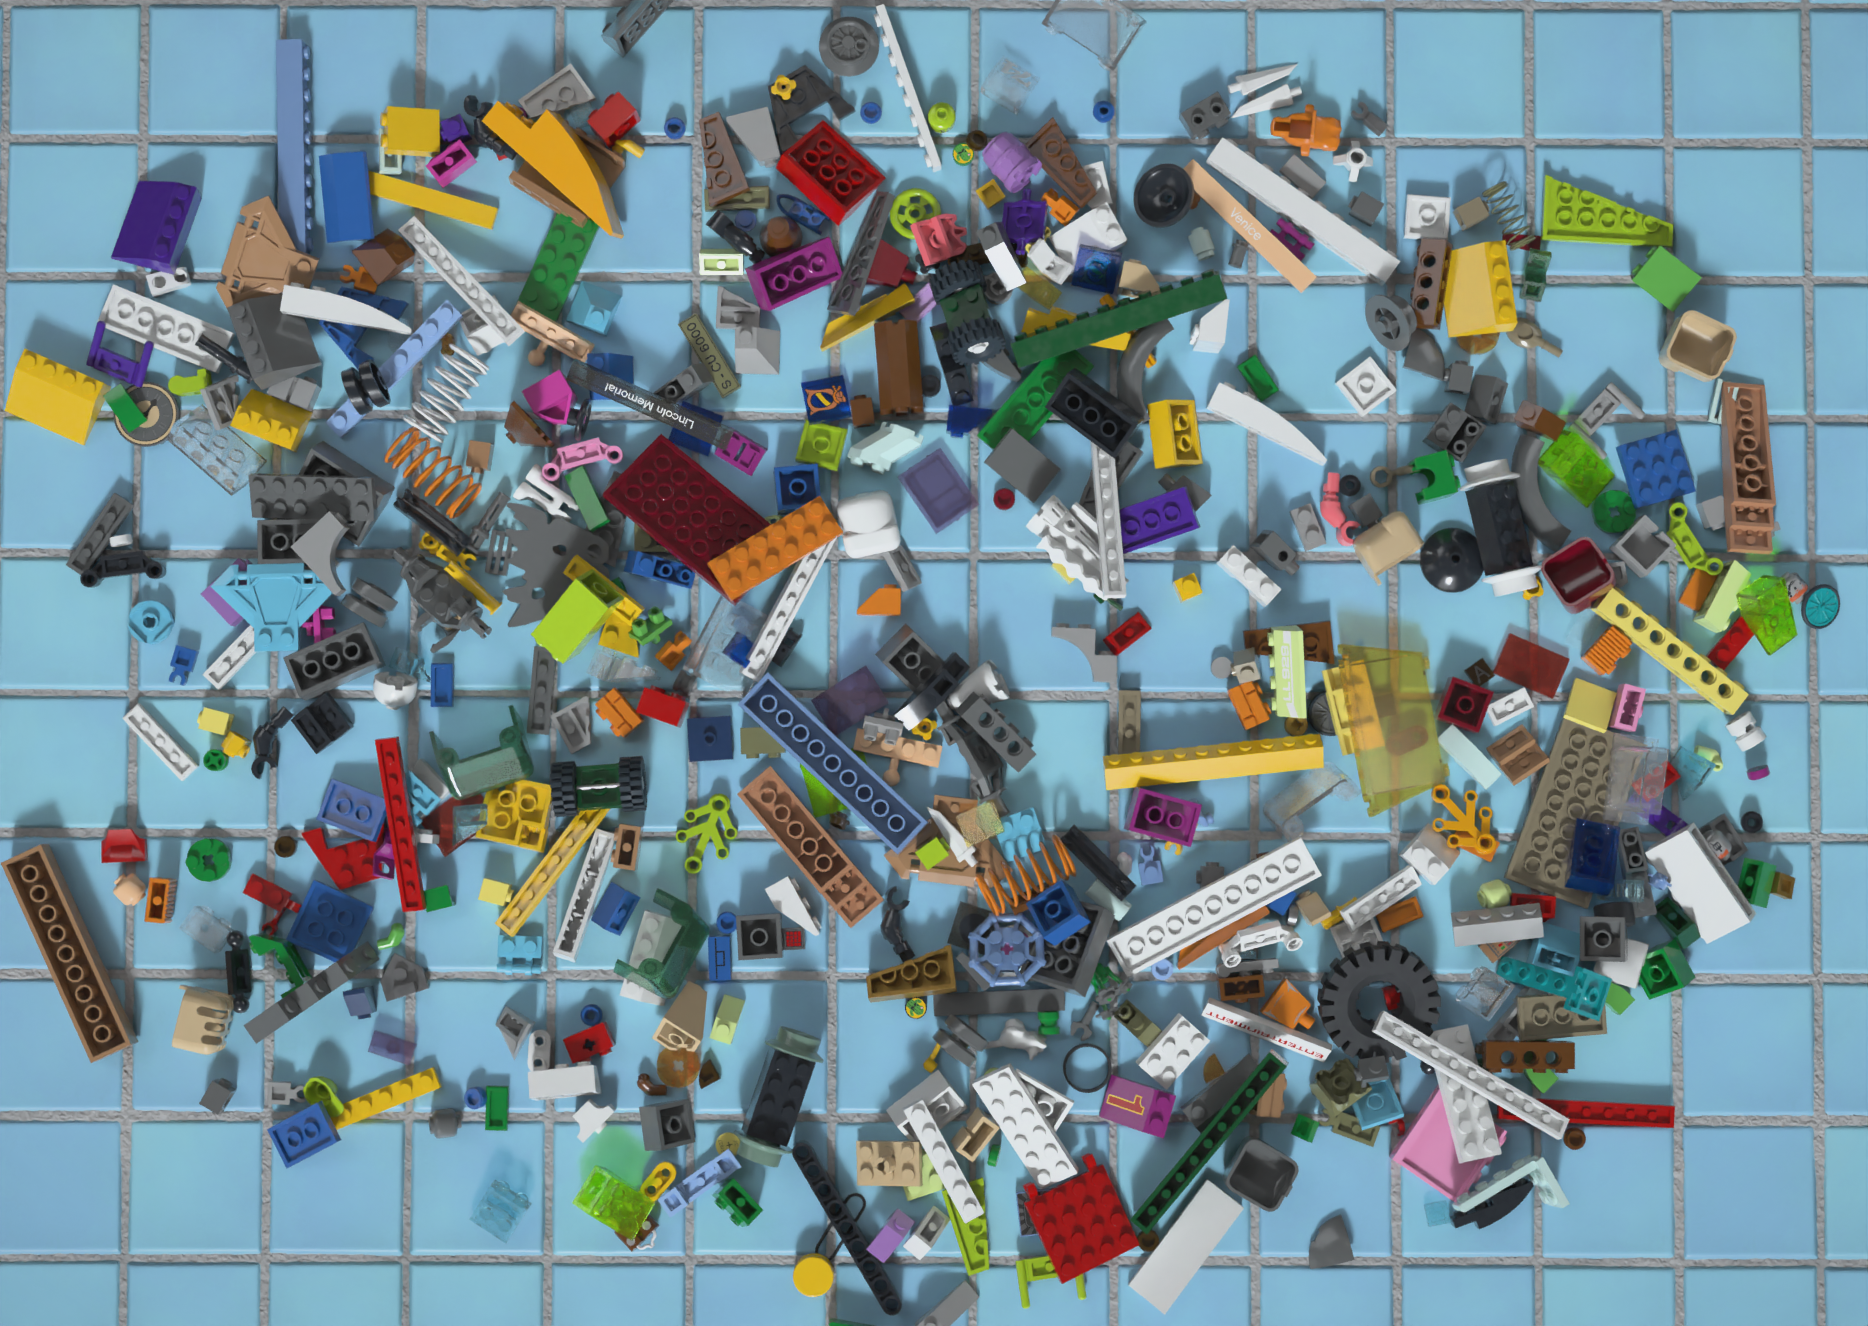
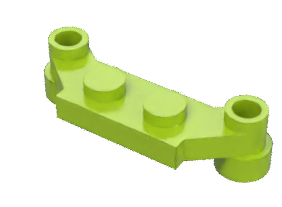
M1674 503L1669 510L1671 522L1670 529L1666 532L1667 536L1676 544L1675 548L1689 570L1696 568L1706 571L1713 576L1719 575L1723 571L1722 561L1718 558H1708L1685 522V517L1688 513L1686 506L1682 503ZM1677 509H1682L1683 514L1680 516H1676L1675 511ZM1716 563L1719 565V568L1716 571H1712L1710 566Z

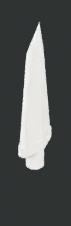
M1298 64L1236 76V83L1228 85V91L1230 94L1240 91L1242 96L1247 95L1258 88L1289 75Z
M1284 84L1240 106L1231 118L1293 105L1292 98L1302 95L1301 88L1298 86L1289 89L1288 84Z
M926 807L959 863L965 859L971 867L977 864L978 861L972 855L976 848L967 841L941 812Z

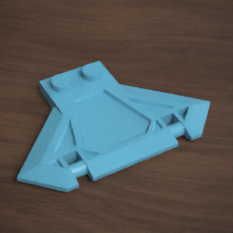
M304 563L247 564V571H239V565H230L211 585L254 628L255 652L299 651L300 627L332 594L312 570H305ZM305 578H313V584H305ZM240 580H247V585H240Z

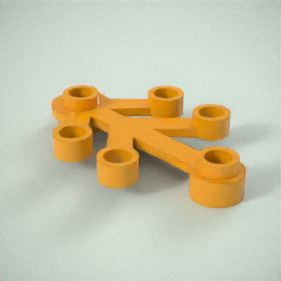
M1439 784L1435 786L1431 792L1432 799L1437 803H1442L1458 821H1446L1442 818H1436L1431 824L1432 829L1436 832H1441L1443 829L1468 831L1473 838H1460L1458 835L1452 834L1446 840L1447 846L1450 848L1458 846L1474 847L1480 854H1490L1496 847L1495 838L1490 834V818L1493 814L1491 808L1485 806L1478 812V816L1481 819L1480 832L1475 826L1477 793L1469 790L1464 794L1463 800L1466 803L1465 815L1449 798L1450 790L1446 785ZM1436 792H1442L1443 798H1438ZM1467 794H1472L1474 800H1468ZM1482 810L1488 811L1489 816L1484 817ZM1435 822H1441L1442 828H1437ZM1450 838H1455L1457 840V844L1452 845L1450 843ZM1482 840L1488 843L1487 847L1481 846Z

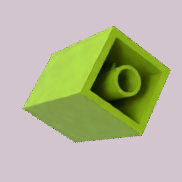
M591 569L572 582L531 635L535 638L536 643L545 647L556 661L564 664L580 654L624 600V597Z

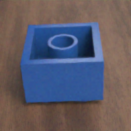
M818 464L774 467L773 474L778 515H788L818 496L821 497Z
M1062 879L1026 903L1042 937L1054 946L1090 923L1073 887Z

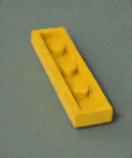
M575 555L563 573L574 581L577 577L593 569L624 597V600L613 613L629 626H632V622L639 618L645 608L579 555Z

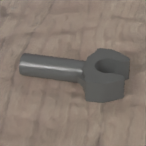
M1092 1001L1082 1020L1072 1022L1070 1026L1072 1036L1078 1028L1084 1029L1081 1041L1091 1036L1092 1031L1089 1028V1024L1100 1006L1098 1003Z

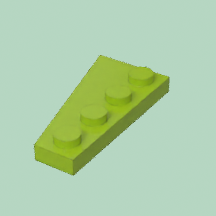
M983 1177L968 1183L984 1213L967 1223H964L947 1190H941L968 1276L989 1269Z

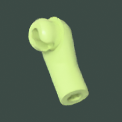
M1700 745L1695 747L1694 755L1705 758L1710 769L1717 772L1722 770L1723 762L1716 750Z

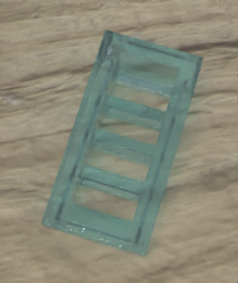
M1599 878L1597 882V899L1604 901L1644 902V880ZM1615 884H1617V896H1615ZM1624 884H1626L1625 897H1624ZM1632 884H1635L1634 897H1632Z

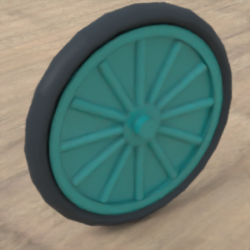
M1820 584L1813 587L1807 592L1802 601L1801 615L1803 621L1813 629H1822L1829 626L1839 613L1840 597L1836 589L1830 585Z

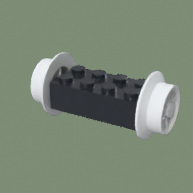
M1507 459L1486 462L1464 469L1467 483L1459 489L1466 493L1485 576L1499 574L1484 578L1482 582L1492 584L1495 597L1538 587L1535 573L1542 568V565L1529 567L1533 566L1532 555L1527 541L1516 489L1513 481H1509L1520 477V474L1510 472Z

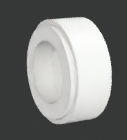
M131 534L109 538L112 547H121L133 543Z

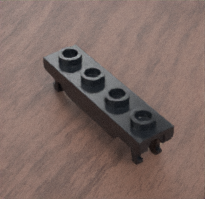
M408 488L405 490L402 499L400 497L396 498L393 504L394 508L457 557L472 542V539L452 521L426 501L420 499Z
M1073 825L1060 838L1063 844L1120 901H1123L1137 886L1076 825Z

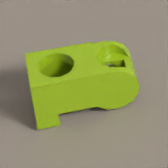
M198 369V376H173L168 382V388L178 396L201 394L200 389L212 385L211 371Z

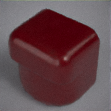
M1589 537L1576 539L1546 558L1541 564V571L1547 583L1565 610L1571 614L1580 613L1590 607L1592 601L1614 588L1617 582L1612 567L1595 542Z

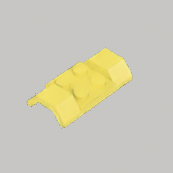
M1364 661L1321 671L1335 734L1338 736L1342 756L1385 746Z

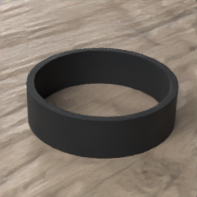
M1089 1043L1079 1044L1073 1047L1065 1056L1063 1062L1065 1079L1072 1088L1079 1092H1096L1107 1084L1111 1076V1061L1106 1052L1097 1045ZM1082 1047L1098 1049L1105 1055L1108 1061V1074L1105 1080L1099 1086L1092 1089L1076 1087L1070 1082L1066 1074V1063L1069 1056L1075 1050Z

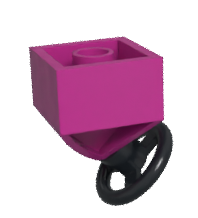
M560 370L522 391L533 413L540 420L556 425H575L574 437L577 441L582 440L589 423L592 402L590 399H585L580 410L574 409L578 398L567 378Z

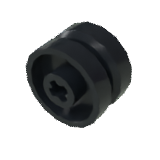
M371 359L360 363L358 370L350 367L341 372L346 393L360 415L371 412L373 410V403L379 408L390 404L391 399L386 383L378 367Z

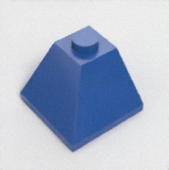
M587 353V377L590 400H630L634 395L633 356L614 353ZM626 391L628 395L623 397L621 393Z

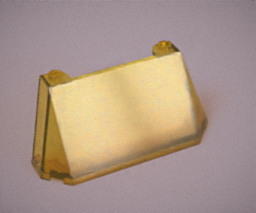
M1347 644L1338 645V653L1343 657V660H1338L1362 797L1364 802H1369V808H1367L1368 816L1373 817L1446 782L1447 776H1450L1448 763L1444 764L1441 758L1426 675L1427 669H1430V661L1428 656H1424V652Z

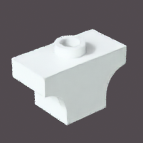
M589 1099L572 1116L580 1126L577 1138L583 1143L595 1131L599 1134L608 1125L605 1121L617 1109L611 1103L607 1106H599L592 1099Z

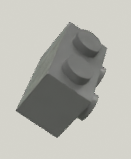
M1216 92L1182 112L1179 120L1192 140L1197 137L1200 140L1210 134L1209 130L1217 127L1219 129L1226 125L1231 112L1220 94Z

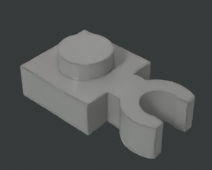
M269 1081L267 1104L289 1105L290 1099H294L299 1103L305 1102V1097L297 1095V1092L303 1090L305 1085L291 1088V1082Z

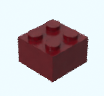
M1453 676L1448 677L1433 718L1450 725L1453 724L1455 727L1471 733H1479L1494 692Z

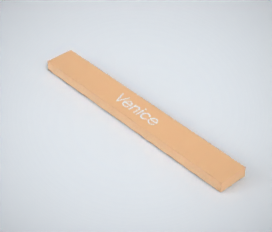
M1194 159L1183 168L1190 175L1195 192L1300 293L1317 278Z

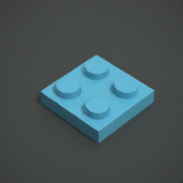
M1390 1078L1388 1080L1368 1082L1372 1090L1352 1104L1362 1130L1404 1117Z

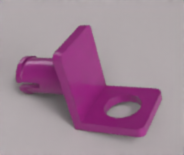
M386 828L384 830V843L374 853L373 875L393 880L395 862L389 828ZM379 863L386 864L389 867V872H382L379 869Z

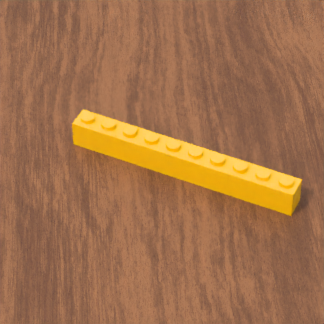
M1320 734L1103 756L1106 790L1324 768L1323 743Z

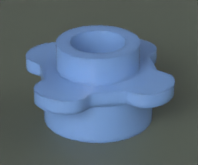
M1656 872L1655 875L1647 874L1651 877L1648 884L1659 890L1664 891L1666 886H1672V884L1667 882L1668 877Z

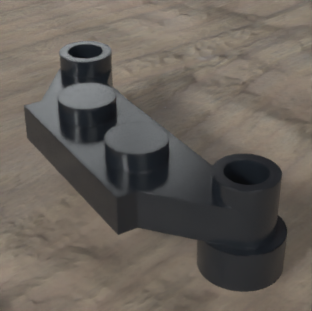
M145 551L100 556V561L92 570L84 571L80 576V581L83 586L94 588L99 586L105 578L146 573L149 578L160 579L166 575V569L161 563L147 557ZM157 568H159L158 574L155 573Z

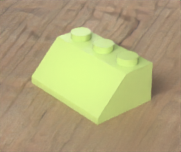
M1735 560L1723 563V571L1717 576L1693 621L1714 633L1722 632V630L1725 631L1731 621L1729 619L1732 611L1735 612L1740 605V595L1742 592H1746L1750 586L1751 581L1749 578L1752 574Z

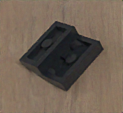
M329 692L324 693L310 706L305 707L291 719L315 754H319L354 727Z

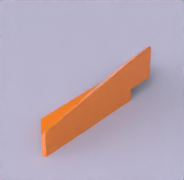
M1263 906L1181 949L1176 965L1179 970L1236 935L1237 931L1243 930L1265 917L1270 911L1266 906Z

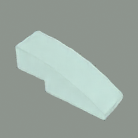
M1453 724L1437 738L1438 744L1485 790L1502 775L1483 753Z

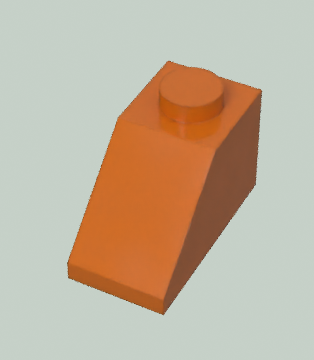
M884 584V588L876 590L857 609V615L901 616V588H897L895 584Z

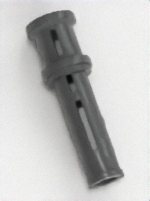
M500 491L498 492V495L487 509L479 524L471 528L472 532L469 537L472 539V542L466 547L477 555L479 554V548L485 539H489L490 529L511 498ZM499 505L498 509L496 510L490 521H488L490 515L492 514L496 506ZM478 536L479 538L477 539V541L475 542V544L472 545V543L474 542V540H475L476 537Z

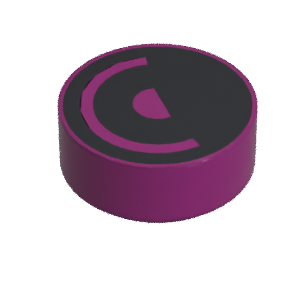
M1761 765L1747 770L1746 773L1749 780H1758L1768 776L1770 771L1768 765Z

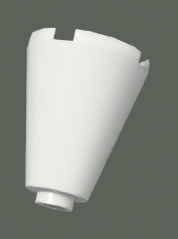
M992 660L985 661L952 691L947 699L952 710L957 709L972 692H975L978 696L983 694L991 701V704L1010 698L1008 696L1010 693L1002 674L994 671L997 666Z

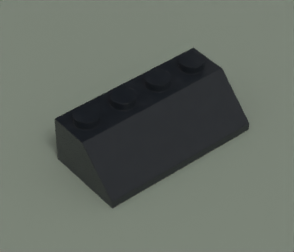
M1076 367L1066 374L1045 408L1114 459L1145 420V418Z

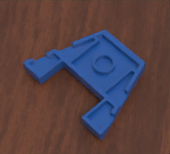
M341 286L336 294L369 305L377 310L381 309L397 320L401 318L409 305L403 300L374 295ZM325 320L319 321L322 328L339 346L357 370L360 363L369 359L374 361L373 357L356 347L367 330L366 327Z

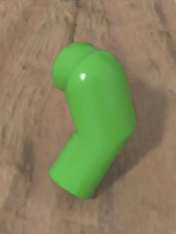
M394 923L391 926L392 930L387 938L377 940L379 950L395 947L400 944L405 933L401 923Z

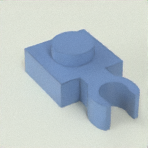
M1150 846L1151 853L1149 855L1143 854V848L1139 850L1141 857L1144 859V863L1138 864L1141 885L1164 882L1160 860L1153 861L1154 848Z

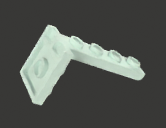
M1527 1155L1523 1159L1515 1161L1511 1169L1507 1171L1502 1170L1494 1174V1179L1488 1183L1484 1181L1476 1185V1190L1470 1194L1466 1192L1456 1198L1457 1202L1453 1203L1452 1206L1457 1211L1467 1212L1527 1174L1530 1181L1537 1185L1540 1190L1538 1194L1544 1204L1564 1208L1570 1203L1543 1157L1538 1158V1156L1531 1157V1155Z

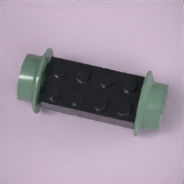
M780 1026L775 1039L765 1040V1044L770 1046L743 1126L741 1130L734 1131V1134L741 1140L736 1152L738 1155L759 1164L778 1167L782 1155L793 1152V1149L788 1147L794 1125L816 1062L823 1063L824 1061L817 1053L821 1043L820 1039L795 1029Z

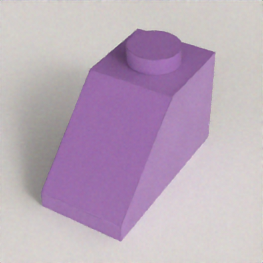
M897 1208L886 1220L866 1250L884 1263L904 1239L915 1221Z

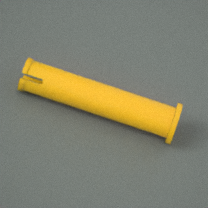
M454 559L444 569L465 589L470 591L491 612L490 615L503 604L502 602L499 603Z

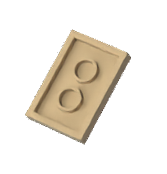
M856 1141L858 1186L923 1185L922 1144L920 1141Z

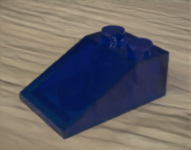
M1579 818L1576 819L1564 887L1604 896L1609 895L1615 883L1620 827Z

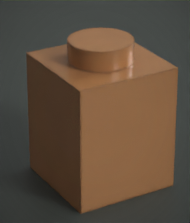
M469 440L466 466L471 468V472L484 474V471H491L494 445L492 443Z

